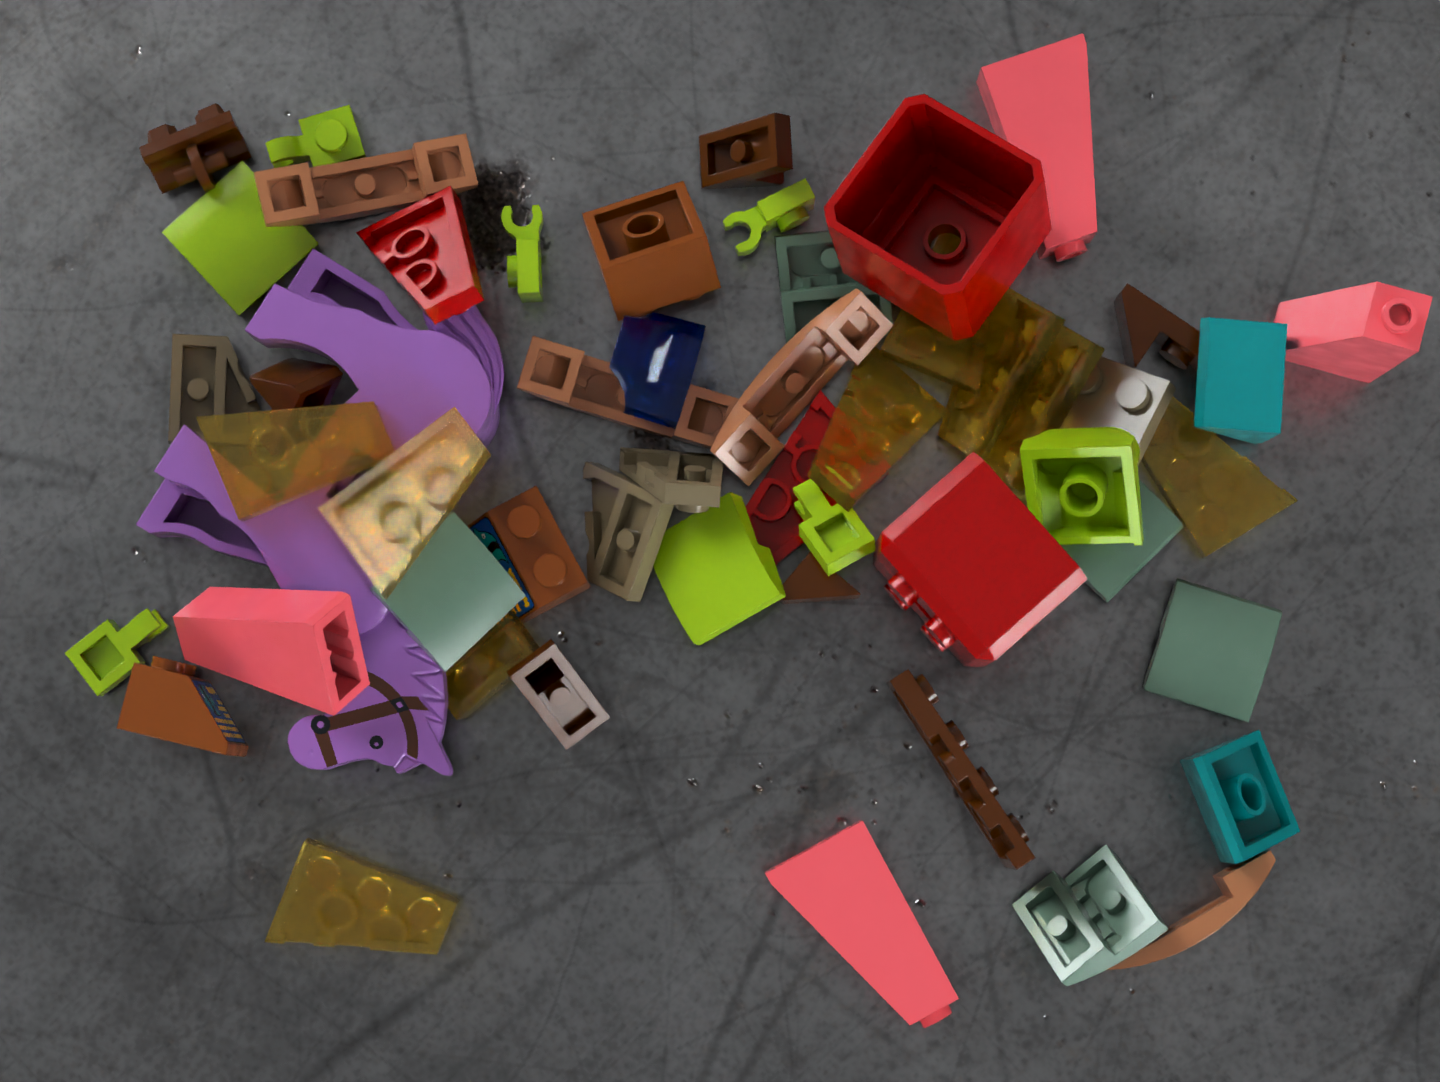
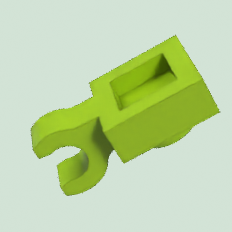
M350 104L299 119L303 135L284 136L265 142L274 168L300 164L310 160L312 166L316 167L366 157Z
M806 178L758 201L757 206L749 210L738 211L728 215L723 220L725 231L732 230L736 226H744L751 234L748 240L735 246L737 255L745 256L754 252L760 244L761 234L764 230L768 232L779 227L781 232H786L806 222L810 218L808 211L814 209L815 195Z
M532 205L533 217L526 226H517L513 223L511 206H504L501 215L505 231L516 240L517 255L507 256L508 287L518 288V295L522 303L543 302L540 234L544 225V218L539 205Z
M812 478L793 488V493L798 498V501L794 503V507L804 520V522L799 524V536L828 576L876 550L875 538L846 499L831 506Z
M149 608L139 613L122 629L119 628L114 620L107 619L66 651L65 654L97 696H104L131 675L134 663H146L136 649L156 638L169 625L156 609L150 611Z

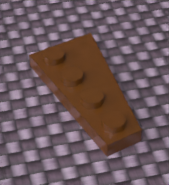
M907 669L886 684L1004 867L1018 870L1036 857L1026 844L1030 840L1025 830L1012 813L1007 815L996 800L995 796L999 795V791L982 766L975 769L964 751L969 748V745L959 728L952 720L945 724L933 705L939 702V698L924 675L920 674L914 678L909 669Z

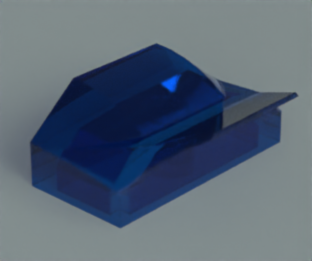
M656 312L651 313L647 317L624 316L609 365L624 391L625 409L623 413L673 429L676 428L703 341L705 325Z

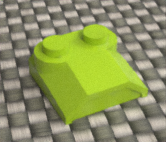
M1117 427L1049 429L1023 440L1020 447V457L1027 508L1060 545L1134 543V546L1143 545L1144 535L1137 466L1140 459V448L1133 435Z

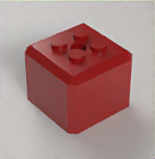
M926 94L907 97L902 101L824 206L827 227L843 273L954 341L974 337L1052 230L1041 161ZM951 233L960 238L961 241L958 248L949 254H938L930 248L932 241L940 234Z
M974 451L881 532L875 543L876 550L873 554V565L887 579V584L883 587L890 597L904 611L911 607L925 622L920 627L921 631L940 652L949 649L963 666L984 667L996 661L1087 580L1079 565L985 460Z

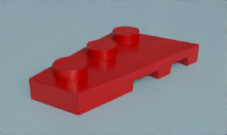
M451 186L356 232L365 246L434 324L454 315L462 314L472 306L484 301L461 200Z
M821 390L745 506L758 544L770 548L776 566L804 544L799 536V524L804 522V520L794 507V503L798 501V498L793 493L794 487L812 478L831 506L845 499L852 505L889 474Z

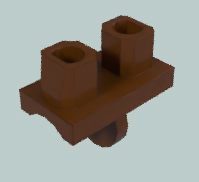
M215 103L198 110V114L195 117L196 124L177 131L175 126L164 124L148 131V144L139 147L162 194L195 180L199 181L205 192L216 188L212 173L252 157L230 110L224 112L220 105Z

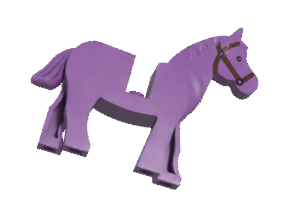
M314 248L287 289L274 283L245 328V331L254 340L267 348L304 350L330 360L349 375L358 391L339 409L316 438L301 462L284 500L280 502L200 435L184 424L154 472L165 479L136 525L159 538L183 537L194 539L223 555L269 567L281 589L342 591L350 594L370 685L335 716L327 713L324 715H310L294 724L288 735V745L295 761L310 769L329 770L351 762L372 759L380 764L393 766L399 774L425 764L442 775L451 776L453 775V766L441 743L446 727L448 708L446 672L406 633L408 630L370 591V588L402 560L411 549L343 505L348 498L355 501L363 492L371 476L366 469L370 463H373L444 507L496 434L500 420L499 401L504 386L502 353L495 333L483 318L476 305L462 314L454 315L437 324H434L423 311V317L429 330H418L397 311L384 291Z

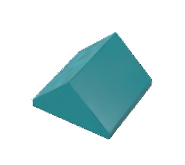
M1212 317L1201 318L1194 427L1252 444L1263 443L1281 433L1287 324Z
M1260 730L1247 733L1180 760L1220 862L1231 864L1244 862L1301 832Z

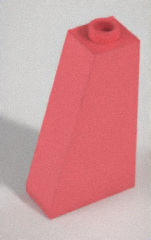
M1082 33L983 66L976 81L995 135L1041 161L1052 230L1038 247L1037 253L1039 259L1055 255L1057 262L1085 253L1087 251L1085 244L1090 243L1097 233L1087 42Z
M1376 281L1280 302L1274 323L1287 324L1285 361L1361 382L1371 383L1419 352L1433 296Z
M209 587L173 616L184 660L335 716L370 685L351 596L345 592Z
M859 820L765 871L770 884L909 1025L920 1021L922 1027L926 1028L952 1013L949 1004L959 998L863 820Z

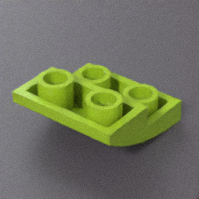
M242 160L215 183L216 188L205 192L162 231L164 236L239 316L319 244L303 225L265 226L254 172Z
M729 492L720 497L719 508L709 507L706 512L694 513L665 531L653 567L676 616L694 644L699 646L786 597L771 550L758 544L742 496Z

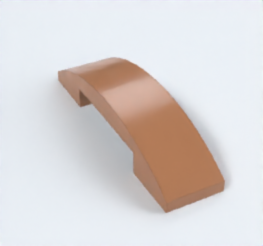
M466 133L416 142L413 144L412 149L310 168L308 162L254 172L266 227L308 225L370 216L406 208L449 186L453 188L456 194L477 188L478 186Z
M857 288L834 302L796 333L755 377L726 418L710 451L749 487L785 447L777 438L812 401L818 392L848 360L858 366L894 325Z
M532 336L517 385V389L556 404L624 426L711 449L723 423L739 400L738 398L693 384L685 386L584 355L585 351L536 336Z
M1265 850L1244 862L1232 864L1213 875L1223 894L1221 897L1169 925V929L1154 941L1107 970L1137 967L1165 959L1196 945L1215 933L1243 909L1257 893L1276 861L1271 850Z

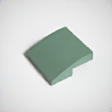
M829 230L774 236L786 343L827 307L856 288L862 291L893 324L891 302L843 273ZM893 327L885 336L894 335Z
M1140 479L1143 545L1134 546V543L1061 545L1087 577L1084 583L1107 603L1184 528L1183 523Z
M454 511L370 588V591L408 630L406 633L444 672L455 664L526 596L493 554Z
M1177 578L1159 627L1160 636L1143 681V689L1249 722L1274 647L1282 611Z
M1107 845L1103 846L1065 879L1053 870L1012 904L1043 955L1065 986L1081 982L1115 966L1147 946L1169 929L1118 855Z

